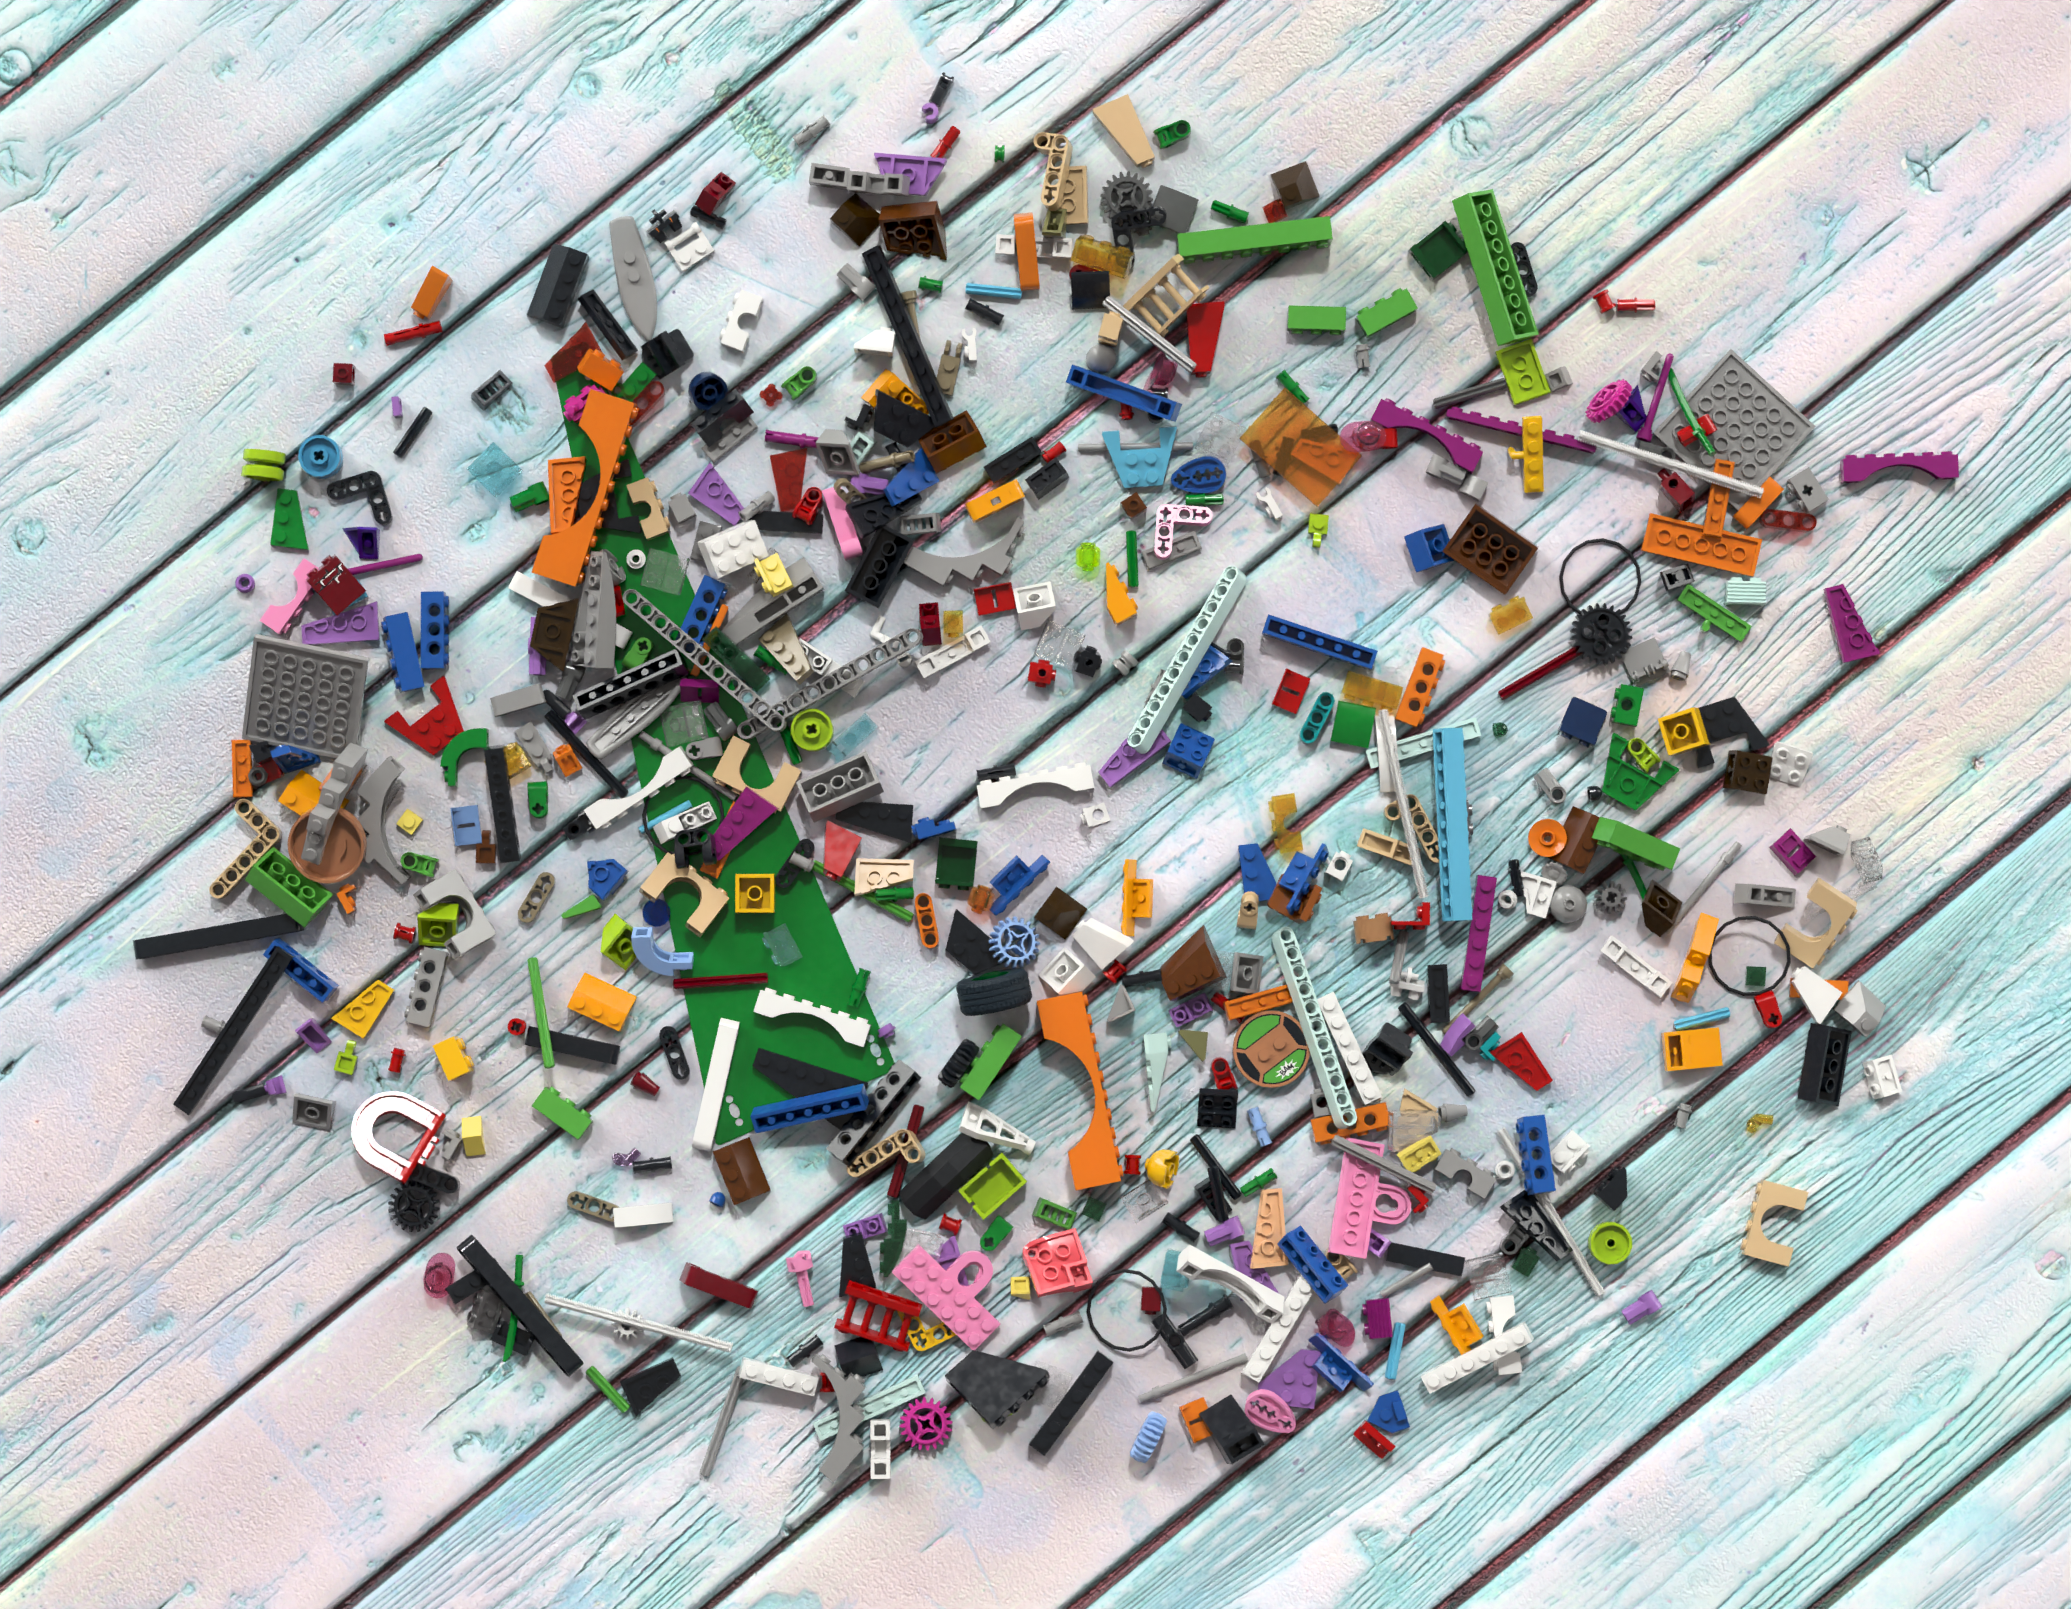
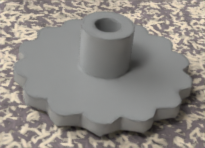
M1550 862L1542 867L1541 874L1543 878L1558 882L1557 886L1562 885L1566 881V869L1559 865V863Z

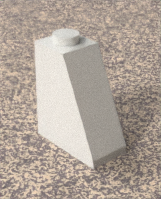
M1092 918L1086 923L1082 920L1075 927L1077 931L1072 934L1073 938L1102 970L1134 942L1132 938Z
M1797 967L1791 975L1793 977L1791 983L1814 1022L1821 1024L1842 992L1807 967Z

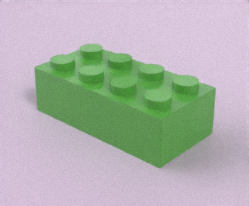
M1604 817L1599 818L1592 835V839L1598 841L1597 845L1613 849V852L1629 856V859L1637 862L1640 861L1645 866L1664 871L1665 868L1673 869L1681 849L1624 823Z
M274 847L253 865L245 878V881L304 928L326 907L333 895L320 883L302 875L295 868L292 861Z
M1005 1024L996 1026L992 1032L994 1037L991 1042L986 1041L981 1048V1051H983L981 1057L978 1058L976 1056L970 1067L973 1068L969 1074L965 1073L959 1081L962 1084L960 1088L977 1100L981 1099L1022 1038L1020 1034Z

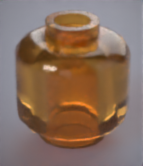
M978 884L977 887L971 889L967 903L972 907L971 911L982 914L983 911H990L995 895L992 893L991 888Z

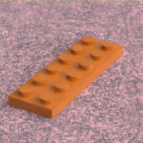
M1649 514L1641 551L1754 577L1762 539L1723 530L1721 538L1702 535L1703 525L1657 514Z

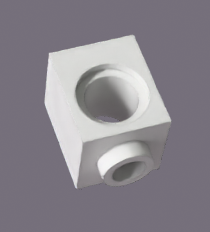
M1342 850L1340 853L1335 852L1325 873L1339 881H1343L1353 862L1350 859L1351 855ZM1336 860L1344 861L1345 868L1343 870L1335 868Z

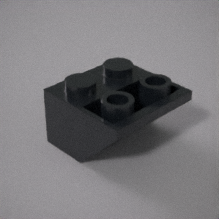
M1622 1166L1613 1167L1607 1174L1609 1178L1605 1182H1599L1594 1188L1596 1190L1594 1195L1613 1211L1627 1198L1626 1169Z

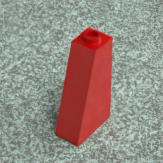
M1224 301L1196 303L1186 310L1190 359L1196 363V368L1191 372V375H1195L1196 378L1207 377V374L1211 372L1225 306Z

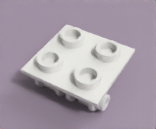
M1777 741L1774 743L1771 755L1773 759L1770 777L1801 787L1813 753Z

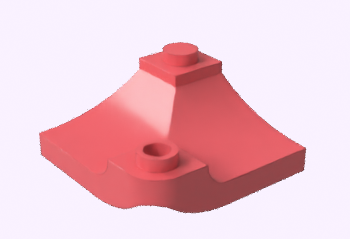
M1076 1228L1038 1238L1024 1246L1022 1257L1025 1266L1029 1270L1038 1297L1062 1292L1076 1293L1092 1288L1093 1281ZM1029 1253H1034L1035 1256H1034V1257H1030L1028 1254H1029Z

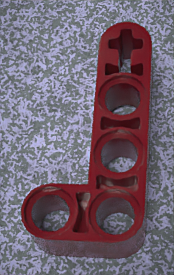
M686 1262L679 1279L690 1287L752 1309L759 1292L754 1288L711 1273Z

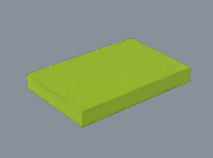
M1532 339L1495 351L1514 406L1551 393Z

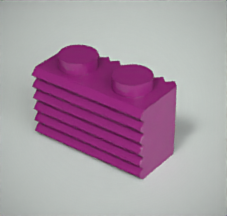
M1389 1298L1365 1300L1366 1304H1362L1363 1316H1367V1323H1364L1365 1335H1368L1369 1339L1393 1337Z

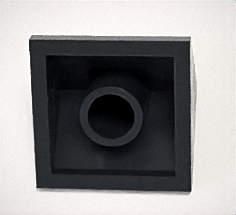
M858 1337L835 1345L838 1361L842 1371L845 1373V1378L850 1373L854 1375L857 1373L864 1377L883 1370L874 1341Z

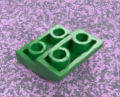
M1338 700L1331 741L1368 748L1376 708Z

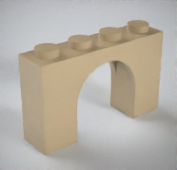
M733 735L712 777L716 778L715 783L723 787L727 784L733 787L731 791L741 795L747 785L742 780L740 769L751 744ZM784 762L775 781L770 786L763 789L749 788L778 807L777 810L782 812L802 770Z
M667 852L640 887L639 892L655 903L667 886L674 882L683 881L693 885L699 893L700 905L688 919L685 927L701 937L729 900L728 894L723 889L714 887L712 881L707 877L699 876L696 869L689 865L688 868L678 869L675 863V854L671 855Z
M1819 877L1808 891L1807 898L1827 911L1831 918L1829 930L1823 935L1810 937L1802 934L1787 923L1781 929L1790 946V954L1811 968H1814L1816 964H1821L1825 958L1823 954L1826 949L1831 950L1836 942L1834 940L1836 935H1841L1847 927L1846 921L1848 919L1852 920L1858 911L1856 909L1857 902ZM1778 934L1774 943L1786 951V946L1780 934Z
M1761 1179V1183H1757L1755 1194H1757L1756 1202L1753 1201L1750 1208L1752 1213L1751 1220H1747L1745 1231H1748L1746 1239H1742L1740 1250H1743L1742 1254L1789 1267L1794 1248L1768 1240L1762 1232L1761 1219L1769 1208L1776 1205H1784L1804 1211L1809 1192Z

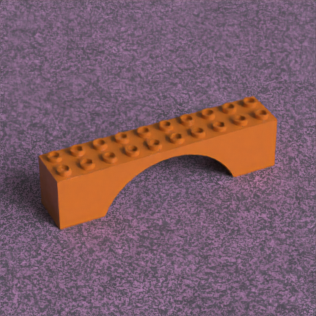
M590 389L579 426L590 437L599 457L600 485L598 493L588 512L576 524L559 533L543 536L532 573L575 587L583 584L586 576L583 570L585 565L588 566L590 549L595 547L598 538L595 536L597 529H601L604 518H601L602 511L607 510L609 504L607 496L609 492L612 493L615 482L612 480L614 474H618L621 463H618L620 455L624 456L627 445L624 444L626 437L630 438L633 427L630 424L632 419H636L639 411L636 408V403Z
M1077 992L1038 1000L1037 1005L1044 1039L1060 1043L1071 1050L1085 1065L1094 1087L1095 1107L1090 1126L1080 1142L1068 1151L1075 1190L1121 1181L1120 1177H1123L1124 1174L1122 1165H1118L1116 1159L1120 1157L1118 1146L1113 1144V1139H1116L1114 1127L1109 1125L1112 1115L1110 1108H1106L1105 1101H1108L1106 1089L1102 1090L1101 1082L1105 1081L1102 1070L1098 1071L1097 1063H1101L1099 1052H1094L1093 1044L1097 1043L1095 1033H1091L1089 1025H1093L1091 1014L1086 1013L1085 1007L1089 1006L1087 995Z

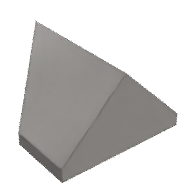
M1121 984L1107 1019L1109 1022L1136 1011L1125 987Z

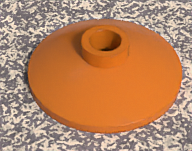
M1542 819L1531 827L1528 841L1531 849L1536 854L1543 857H1552L1564 849L1567 842V834L1564 827L1558 821ZM1551 836L1552 839L1550 842H1545L1544 838Z

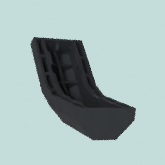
M961 1133L899 1191L903 1204L913 1215L926 1220L994 1156L989 1143Z

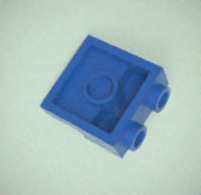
M926 817L919 819L918 824L911 827L914 837L924 840L955 831L956 826L954 821L950 822L949 819L938 822L939 826H935L934 820Z

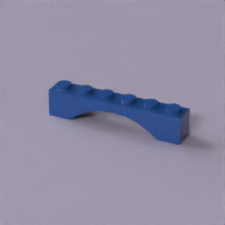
M1073 364L1066 380L1068 384L1176 422L1182 406L1179 402Z

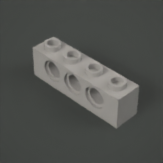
M428 947L420 950L418 961L421 963L419 969L415 970L413 980H416L414 988L411 987L409 999L412 1000L410 1006L406 1007L404 1017L407 1018L406 1022L431 1027L449 952ZM430 962L435 965V971L431 974L425 969L426 965ZM424 981H428L431 985L428 992H423L421 989V984ZM419 1000H423L426 1003V1008L423 1011H419L416 1007Z

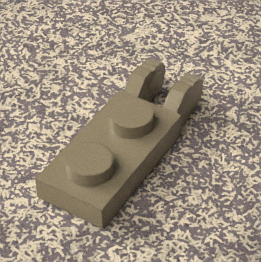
M950 340L946 341L944 354L941 356L937 380L943 394L952 396L961 361L960 354L963 343H958L956 346L955 357L948 356L951 348Z

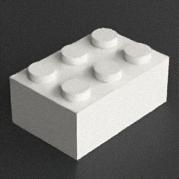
M755 520L742 522L697 542L711 578H720L754 563V560L757 558L761 560L769 556Z

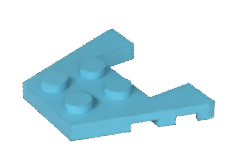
M1177 426L1159 427L1161 447L1121 450L1119 430L1102 431L1103 439L1124 488L1163 485Z

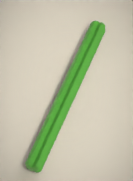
M814 860L813 862L815 863L812 870L825 877V874H823V864ZM843 875L840 882L834 881L855 893V881ZM875 892L859 895L906 922H910L914 916L912 912L890 900L877 901Z
M534 957L529 958L527 961L544 1067L549 1069L553 1068L555 1064L538 959Z

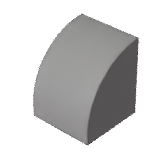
M1467 474L1458 491L1479 501L1488 482Z

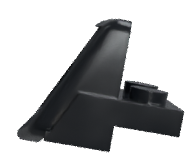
M675 329L670 333L664 331L641 346L642 362L657 374L659 380L686 364L685 361L694 355L679 329Z
M1386 1022L1362 1052L1370 1071L1379 1074H1390L1391 1076L1396 1074L1413 1054L1409 1050L1412 1038Z

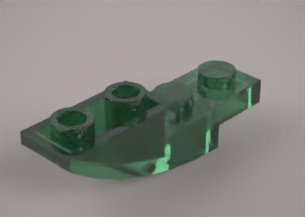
M717 626L702 639L756 692L770 680V677L757 663Z
M892 1200V1204H888V1215H892L891 1223H888V1235H891V1238H884V1242H880V1254H884V1262H880V1273H883V1277H888L894 1269L906 1238L907 1219H900V1200Z

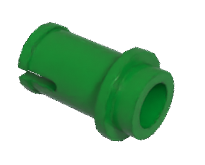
M926 276L920 277L918 288L922 289L921 291L925 289L941 293L942 288L934 285L942 286L943 281L929 279Z

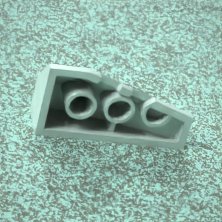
M1166 1033L1143 1035L1151 1112L1156 1109L1168 1048H1172L1171 1037L1167 1036Z

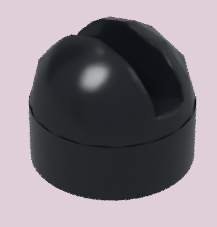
M1598 786L1587 787L1589 801H1596L1601 797L1602 790Z

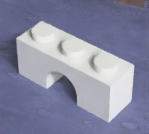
M742 289L740 293H736L733 304H735L734 309L729 311L726 318L728 325L726 329H722L719 336L721 345L741 353L744 352L750 334L739 328V320L745 315L757 318L763 303V297Z
M871 1419V1479H890V1419Z

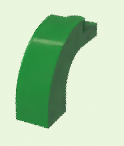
M476 728L466 730L455 736L448 743L442 754L440 767H448V771H445V782H448V786L458 787V763L465 752L477 748L485 749V747L489 746V729Z

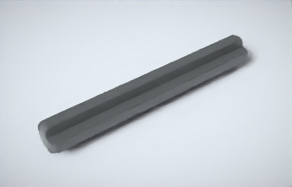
M1505 378L1497 379L1433 399L1435 409H1439L1505 389L1507 383Z

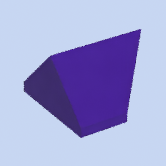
M1638 385L1631 392L1632 395L1629 396V400L1623 408L1615 414L1635 432L1643 425L1647 417Z
M377 527L342 528L359 554V559H379L380 529Z

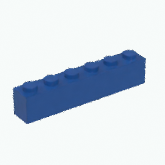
M1269 614L1262 631V635L1370 671L1378 652L1377 650Z
M863 1083L754 1107L750 1117L755 1133H761L866 1110L869 1099Z

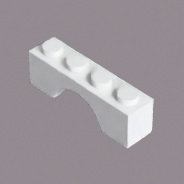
M1513 1295L1489 1297V1302H1486L1487 1313H1491V1321H1488L1489 1332H1493V1338L1502 1334L1507 1320L1516 1315ZM1513 1351L1493 1361L1494 1371H1497L1498 1375L1522 1373L1520 1353Z
M746 1357L742 1358L738 1376L743 1379L810 1396L815 1395L819 1380L817 1375L777 1367Z

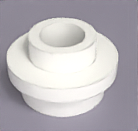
M632 550L628 553L627 563L631 568L639 569L644 566L646 557L642 551ZM634 556H639L640 558L637 563L632 560Z
M1511 890L1501 892L1498 897L1499 904L1504 909H1512L1517 904L1516 894ZM1506 896L1511 898V902L1506 900Z
M1501 1161L1495 1168L1497 1177L1502 1180L1510 1179L1515 1172L1513 1164L1509 1161ZM1502 1167H1507L1508 1173L1503 1174L1501 1172Z

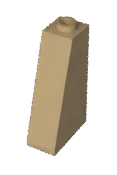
M1128 94L1093 108L1094 116L1136 167L1141 166L1145 168L1153 164L1152 161L1155 160V156Z

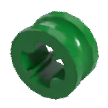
M995 145V162L1000 160L1004 163L1005 145H1002V147Z

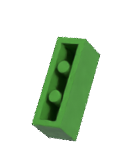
M1399 288L1391 293L1392 297L1388 299L1383 297L1374 302V307L1369 309L1367 306L1358 311L1359 315L1356 316V320L1366 338L1417 311L1418 307L1407 288L1403 291Z
M1288 306L1287 331H1291V334H1303V331H1311L1312 335H1322V332H1330V335H1341V332L1346 330V307Z
M551 1086L550 1089L545 1087L532 1104V1107L579 1140L593 1122L590 1119L592 1115L584 1109L579 1111L575 1108L576 1103L569 1098L564 1100L559 1096L560 1092Z

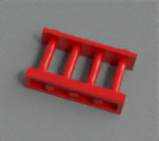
M849 1280L845 1294H848L850 1297L843 1320L837 1318L834 1328L844 1334L851 1333L891 1346L896 1351L907 1352L910 1342L906 1341L905 1338L912 1317H919L923 1304ZM860 1298L868 1302L861 1326L850 1322L857 1299ZM878 1304L886 1308L880 1331L869 1329L875 1306ZM896 1310L905 1314L898 1338L887 1334L893 1313Z

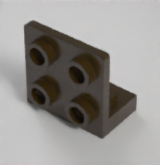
M1729 750L1723 788L1767 794L1773 758L1750 752Z

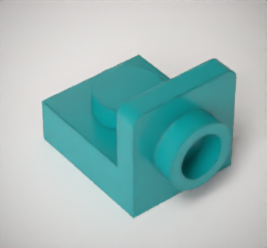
M1494 1032L1479 1048L1481 1051L1479 1055L1486 1061L1490 1059L1493 1062L1495 1060L1488 1050L1491 1049L1493 1051L1500 1044L1498 1040L1501 1036L1497 1032Z

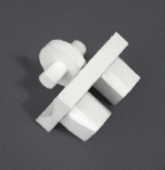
M1408 967L1407 972H1401L1399 984H1391L1389 982L1391 995L1399 997L1401 996L1402 989H1408V998L1418 1000L1421 992H1424L1425 981L1418 980L1419 974L1412 973V967Z

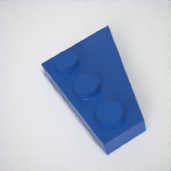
M280 745L275 750L270 751L273 760L284 774L321 763L319 755L290 745Z

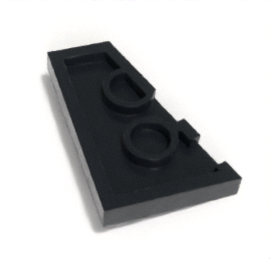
M862 1232L843 1237L839 1297L848 1295L845 1294L849 1280L876 1288Z
M672 1357L621 1380V1386L635 1416L639 1415L658 1395L673 1384L681 1376V1373Z

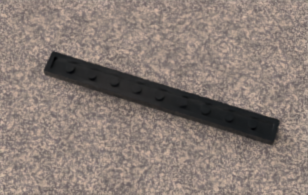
M877 245L862 253V256L934 426L940 427L954 420L881 245Z
M279 946L275 948L173 1103L174 1106L187 1115L192 1113L294 956Z

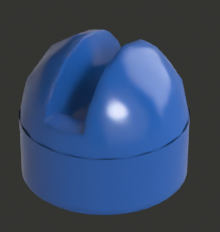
M716 1192L712 1194L709 1202L723 1208L725 1196L721 1192Z

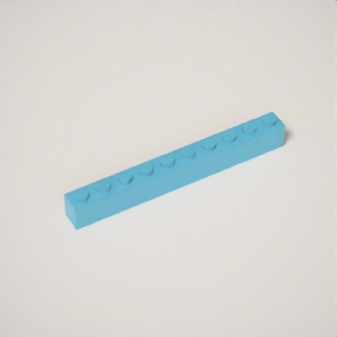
M1463 728L1433 729L1442 921L1472 920L1473 913L1471 905L1472 889L1470 885L1471 870L1469 865L1470 851L1468 846L1469 831L1467 826L1468 812L1466 806Z

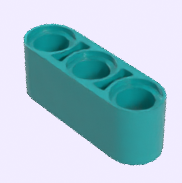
M1321 693L1314 703L1299 734V738L1304 744L1313 743L1324 725L1335 702L1331 693ZM1328 696L1331 704L1323 706L1320 702L1321 697ZM1314 713H1319L1322 716L1320 723L1312 721ZM1305 730L1312 731V740L1304 739L1303 732Z

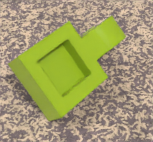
M1309 514L1308 533L1313 534L1312 547L1320 548L1321 535H1327L1329 515Z
M349 1039L345 1052H338L334 1070L353 1075L358 1056L353 1055L357 1041Z

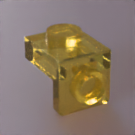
M963 610L943 611L944 634H948V638L959 637V634H963Z

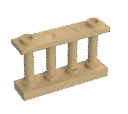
M1180 254L1172 257L1123 305L1128 311L1132 309L1137 310L1161 337L1168 334L1169 331L1167 329L1192 304L1203 300L1207 296L1205 292L1209 289V286L1206 285L1199 290L1181 270L1180 263L1184 258ZM1175 273L1193 293L1194 296L1188 302L1170 284L1167 277L1168 274ZM1157 285L1163 286L1181 306L1175 314L1155 293L1156 290L1154 288ZM1145 297L1150 298L1169 319L1163 326L1143 306L1142 300Z

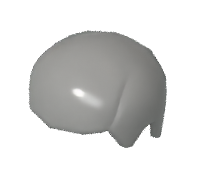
M1098 344L1093 346L1086 354V364L1093 372L1105 373L1114 367L1117 356L1111 346Z

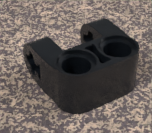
M695 828L681 830L676 833L674 852L675 863L678 869L689 867V851L702 850L705 865L717 863L715 837L707 829ZM707 834V839L701 842L702 836ZM689 837V841L683 845L684 838Z

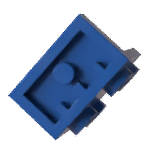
M1181 723L1162 764L1197 779L1215 739Z

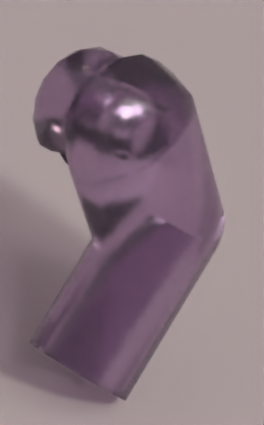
M634 1147L629 1154H613L612 1161L618 1166H630L632 1161H635L641 1153Z

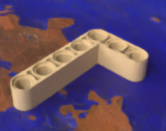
M240 799L237 801L235 811L259 835L211 884L209 891L214 898L223 899L227 897L248 875L253 865L282 838L281 829L250 800ZM243 803H248L249 810L246 813H242L240 810V806ZM257 816H261L263 823L257 827L254 824V819ZM271 829H275L277 836L271 840L268 837V832ZM262 843L264 849L258 854L255 851V845ZM244 857L250 859L248 867L242 866L241 861ZM231 871H235L237 878L231 882L228 879V874ZM217 885H222L224 892L218 896L215 893V888Z

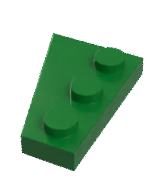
M278 488L270 545L309 550L298 491Z

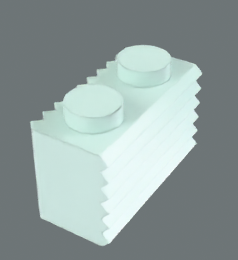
M1731 577L1730 581L1726 582L1725 605H1766V582H1761V578H1750V581H1742L1740 577Z

